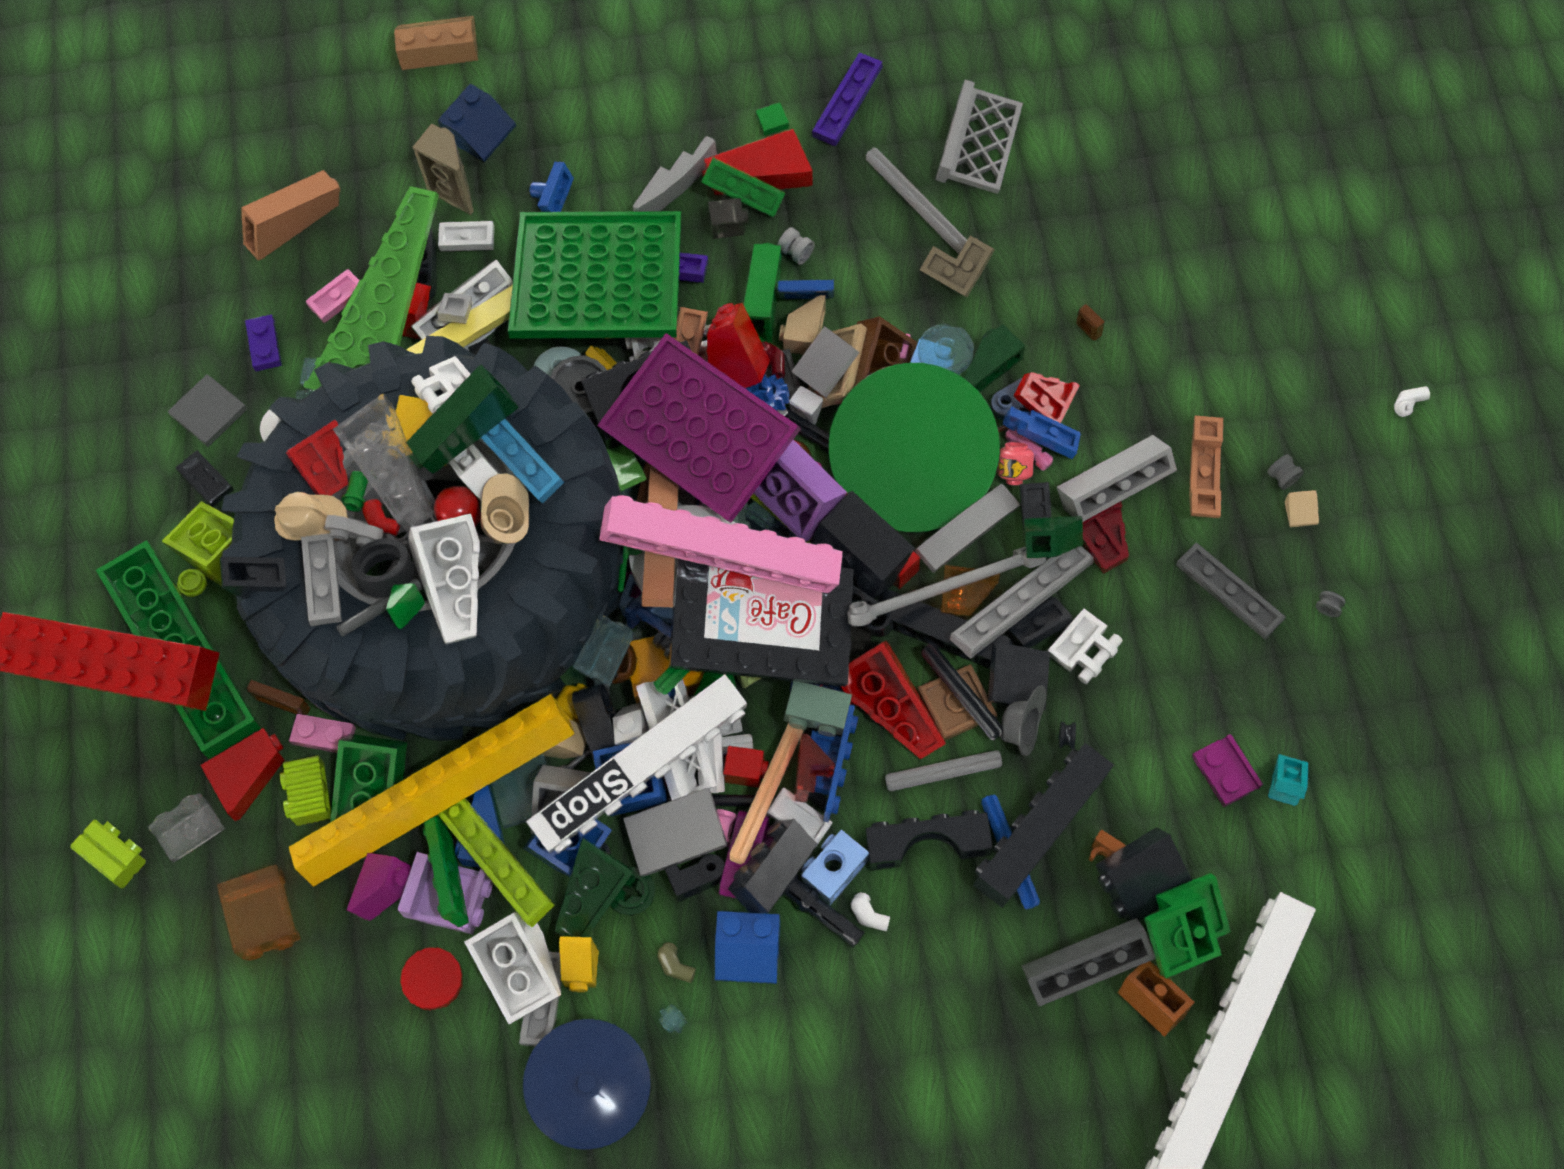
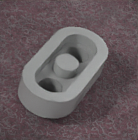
M327 515L324 529L330 531V537L347 540L348 537L356 539L355 544L362 547L369 542L382 539L383 530L378 527L342 516Z

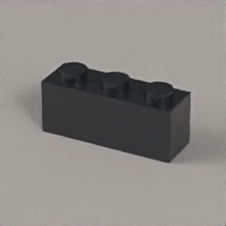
M795 819L774 822L768 828V835L763 842L751 851L750 855L752 857L746 865L742 866L734 874V881L728 890L750 913H768L817 846L813 838Z

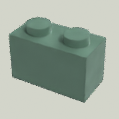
M793 681L784 721L789 722V726L796 729L805 730L807 727L817 729L819 734L828 737H835L836 734L842 735L852 694Z

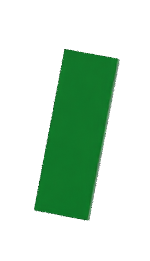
M714 157L701 183L771 217L775 216L785 195L784 191Z

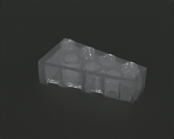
M383 393L333 428L401 527L410 532L411 527L420 525L433 515L417 468L409 457L411 452L406 443L407 441L395 407Z

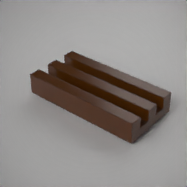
M251 680L247 687L254 700L292 714L308 715L311 709L303 698Z

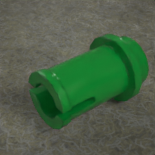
M361 471L351 472L346 494L342 495L341 498L346 510L359 512L366 502L364 495L370 478L366 473Z

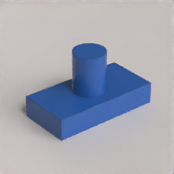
M564 162L554 163L547 183L532 182L530 186L531 197L540 198L537 206L541 212H561L574 179Z

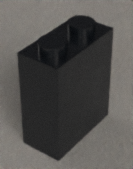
M1157 827L1096 864L1100 874L1097 879L1103 890L1109 893L1113 900L1110 903L1111 908L1118 918H1125L1128 921L1135 918L1140 921L1158 910L1159 906L1155 895L1192 881L1170 834Z

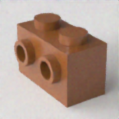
M1151 961L1139 965L1130 973L1118 991V994L1164 1037L1187 1015L1195 1003L1169 978L1161 976L1159 969Z

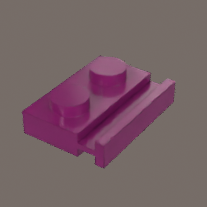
M1231 734L1192 755L1193 760L1223 807L1249 795L1256 789H1260L1263 785Z

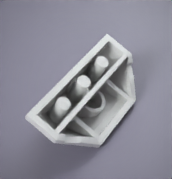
M495 260L451 293L472 296V310L513 285V280L500 263ZM442 300L411 326L421 340L451 323L439 321L438 311ZM501 325L497 326L496 328L479 337L475 341L466 345L464 348L469 351V346H472L482 341Z

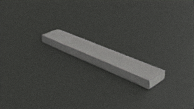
M1082 546L1060 556L1050 557L1045 563L1041 564L954 631L950 636V640L971 659L1093 564L1094 557Z

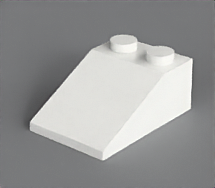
M514 912L464 942L508 1024L513 1023L561 995L545 938L538 923L530 927L517 912Z

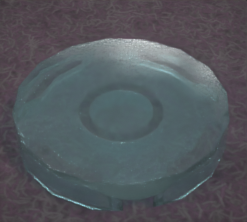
M940 324L924 332L919 342L918 357L920 363L940 366L959 375L972 362L974 345L970 335L964 329L958 326L957 328L951 327L950 324Z

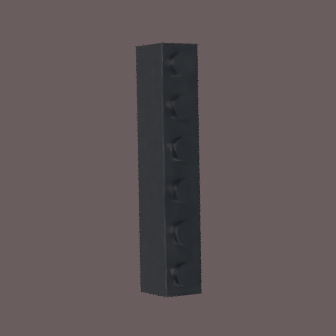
M1084 743L1079 751L1075 748L1071 750L1063 761L1067 765L1062 772L1057 769L1046 782L1049 789L1045 794L1039 791L1028 805L1032 808L1027 816L1022 813L1010 827L1014 830L1013 834L1009 839L1003 836L993 848V851L997 853L993 859L989 861L985 858L974 872L978 875V878L973 885L1003 908L1113 768V763L1088 744Z

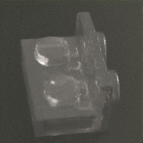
M197 793L196 795L184 798L179 806L172 811L158 815L153 823L148 826V829L156 836L169 859L175 863L223 831L225 827L208 800L200 793Z

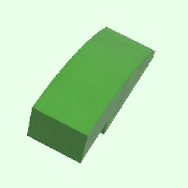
M623 444L610 449L605 445L618 477L620 491L647 480L633 451Z

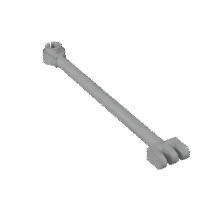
M1025 547L1013 550V556L874 605H867L866 602L862 601L854 602L849 605L850 609L847 611L848 621L852 626H863L876 619V616L1022 565L1033 568L1045 563L1046 558H1026Z

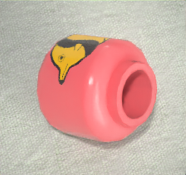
M1008 442L1005 443V447L1000 449L997 475L1002 479H1006V484L1020 485L1023 484V480H1027L1033 475L1034 452L1027 448L1028 445L1026 443Z

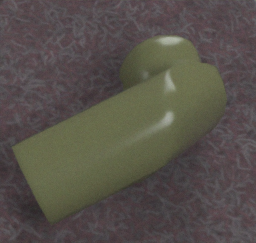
M671 942L664 943L658 950V960L664 973L667 976L692 983L696 968L681 964L677 957V946Z

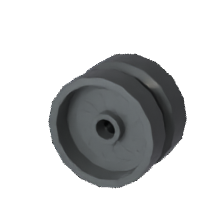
M572 356L561 361L553 369L551 378L563 387L573 403L576 402L592 423H595L597 421L585 395L581 380L586 379V376L592 372H604L607 370L596 359L587 356Z

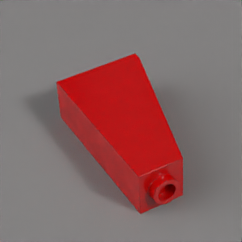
M794 129L704 159L705 170L702 171L703 177L714 157L778 189L809 187L813 185L812 168ZM712 188L715 195L724 194Z

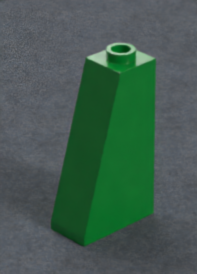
M771 243L754 244L744 307L761 342L766 341L772 344L778 298V281H780L782 263L781 246Z

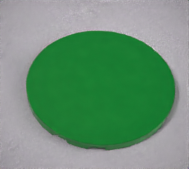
M902 363L888 366L860 381L839 406L833 419L829 436V459L835 481L847 494L850 491L856 493L896 531L907 533L939 530L985 496L995 477L1000 455L997 424L989 405L980 392L955 372L926 363Z

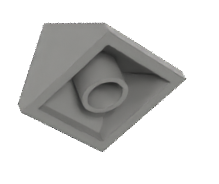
M824 326L791 372L824 397H827L860 352Z

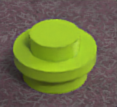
M187 569L179 575L177 586L183 595L195 597L205 590L207 579L201 571Z

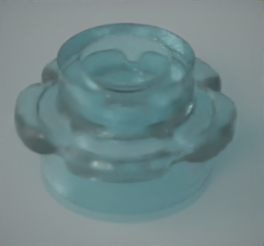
M670 1004L666 1009H660V1013L663 1016L659 1021L669 1033H672L674 1030L681 1033L682 1027L687 1024V1019L681 1011L673 1004Z

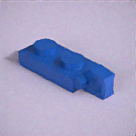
M1011 407L1004 416L1002 425L1012 431H1016L1019 435L1070 459H1073L1077 454L1080 432L1034 410L1025 412Z

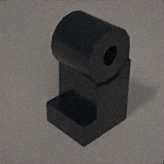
M709 854L702 857L698 864L679 871L677 864L665 868V871L679 903L719 885L725 866L719 856Z

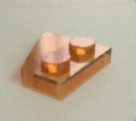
M945 565L943 580L975 570V568ZM1000 573L942 593L941 612L970 616L998 584Z

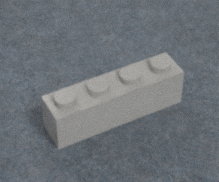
M1152 435L1057 486L1063 510L1071 516H1082L1084 522L1177 471L1171 447Z

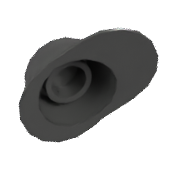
M1042 685L1032 692L1028 701L1014 702L1009 705L1002 716L1003 734L1000 736L1001 739L1019 746L1024 756L1031 754L1037 740L1038 726L1046 702V689Z

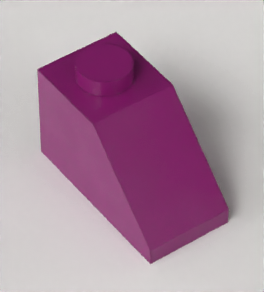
M367 853L347 911L366 921L374 919L402 897L412 866L393 856Z

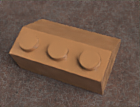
M474 16L398 25L394 30L395 48L402 70L478 60Z

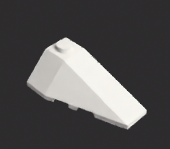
M471 514L411 527L408 537L409 547L445 645L476 637L480 541Z

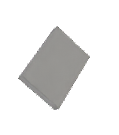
M709 788L624 818L640 876L642 877L728 846Z

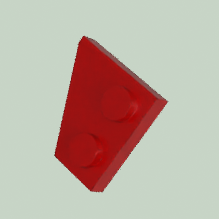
M336 419L286 452L316 495L332 496L348 485L347 472L343 465V449L340 447L338 436L339 426Z

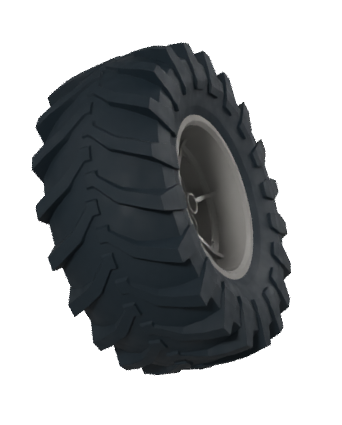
M426 336L423 352L418 354L383 341L368 345L370 363L358 368H350L342 364L327 362L314 369L322 386L304 399L279 397L269 407L281 421L264 442L243 444L237 457L252 464L241 491L224 496L221 511L234 512L235 517L232 528V543L229 548L222 551V557L284 558L285 590L283 592L252 591L248 599H243L236 595L237 609L243 621H247L248 628L267 658L281 675L315 706L335 718L347 723L353 722L365 730L378 735L404 740L407 732L430 740L463 739V726L491 729L517 714L515 707L522 703L539 701L550 694L556 698L566 685L560 676L570 666L585 659H590L592 651L601 642L594 637L605 618L616 608H619L623 592H618L617 590L620 565L623 564L622 545L599 540L604 507L612 496L616 497L622 494L618 485L617 474L597 428L576 402L573 403L563 387L536 365L527 371L513 356L487 343H483L478 353L474 355L457 342L443 336ZM454 356L457 357L470 374L482 364L504 385L519 406L517 410L505 419L555 471L564 483L543 504L525 486L529 497L528 532L522 540L516 543L505 544L501 542L500 544H495L494 540L488 536L477 533L480 541L478 569L486 571L478 577L476 637L445 645L428 600L425 601L424 606L403 629H398L388 611H385L342 637L336 626L384 598L368 596L359 589L351 569L352 558L362 546L356 545V539L349 537L347 540L335 541L342 622L310 626L308 621L302 541L287 540L280 536L275 528L274 519L276 516V505H279L287 495L295 492H303L309 495L316 494L292 463L286 452L336 419L339 426L338 436L340 447L343 449V465L347 472L348 484L351 472L361 471L370 477L364 495L365 501L377 499L383 505L393 496L400 495L403 518L396 517L393 519L401 522L399 533H407L402 538H396L394 535L383 532L382 539L389 538L400 541L406 546L409 556L412 557L408 543L410 528L437 522L434 512L435 499L426 483L446 480L463 481L458 477L450 463H447L446 466L432 474L425 467L419 469L409 458L386 453L399 396L419 398L415 393V387L411 383L412 379L417 375L422 376L424 380L429 378L430 367ZM441 389L435 391V394L437 396H440L444 394V392ZM482 438L473 443L500 474L507 473L517 477ZM348 485L332 496L341 501L342 495L346 494ZM363 507L359 512L346 510L347 516L350 519L367 524L362 513ZM420 511H427L424 515L415 517ZM393 560L386 573L392 571L400 561ZM413 561L412 563L414 566V575L412 580L416 578L422 586V582L420 580L415 563Z

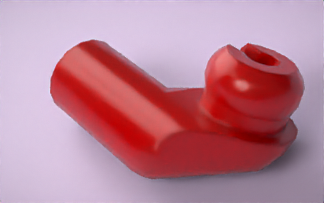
M371 499L366 501L363 505L362 513L367 524L382 529L384 533L397 536L401 522L385 517L382 510L383 505L379 500Z

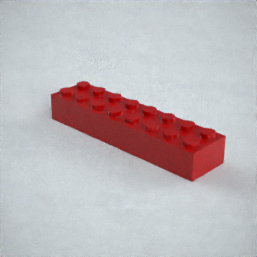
M2 612L0 620V672L206 711L219 652L194 645Z

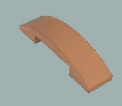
M1194 417L1189 491L1191 516L1220 518L1221 516L1220 459L1223 442V418Z

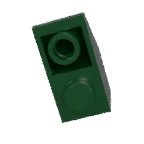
M1082 516L1024 519L1026 558L1057 557L1082 546Z

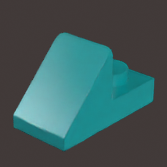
M1278 754L1268 797L1296 806L1300 798L1304 799L1307 791L1308 762Z

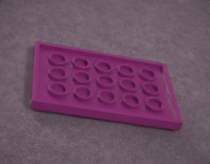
M667 333L597 425L730 523H732L801 430L794 422Z

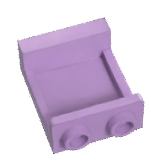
M417 852L398 911L405 918L473 935L475 927L481 925L484 910L481 907L484 898H488L491 894L493 882L482 869L475 871L458 866L469 923L457 927L440 916L437 908L439 903L438 894L432 882L434 878L432 865L427 854Z

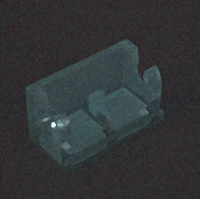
M599 614L593 632L583 646L573 668L584 676L610 687L635 632L622 623H615L608 617Z

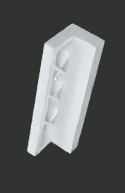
M683 679L675 686L676 694L674 700L669 698L668 694L663 695L655 689V681L645 682L636 686L649 730L689 701ZM703 741L694 746L697 751L693 753L692 757L690 756L684 761L680 758L676 759L670 764L672 769L664 775L672 801L705 788L711 789L717 786ZM696 768L702 772L705 784L697 786L694 776Z

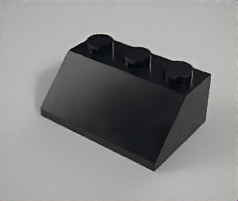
M850 491L820 522L810 540L811 544H828L835 550L843 551L841 567L854 569L853 583L873 599L893 586L915 549L853 491Z

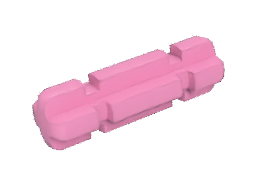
M1008 429L1005 436L1009 442L1026 443L1028 445L1027 448L1034 452V460L1037 467L1045 471L1051 466L1053 457L1046 451L1042 452L1043 448L1036 442L1019 435L1016 431Z

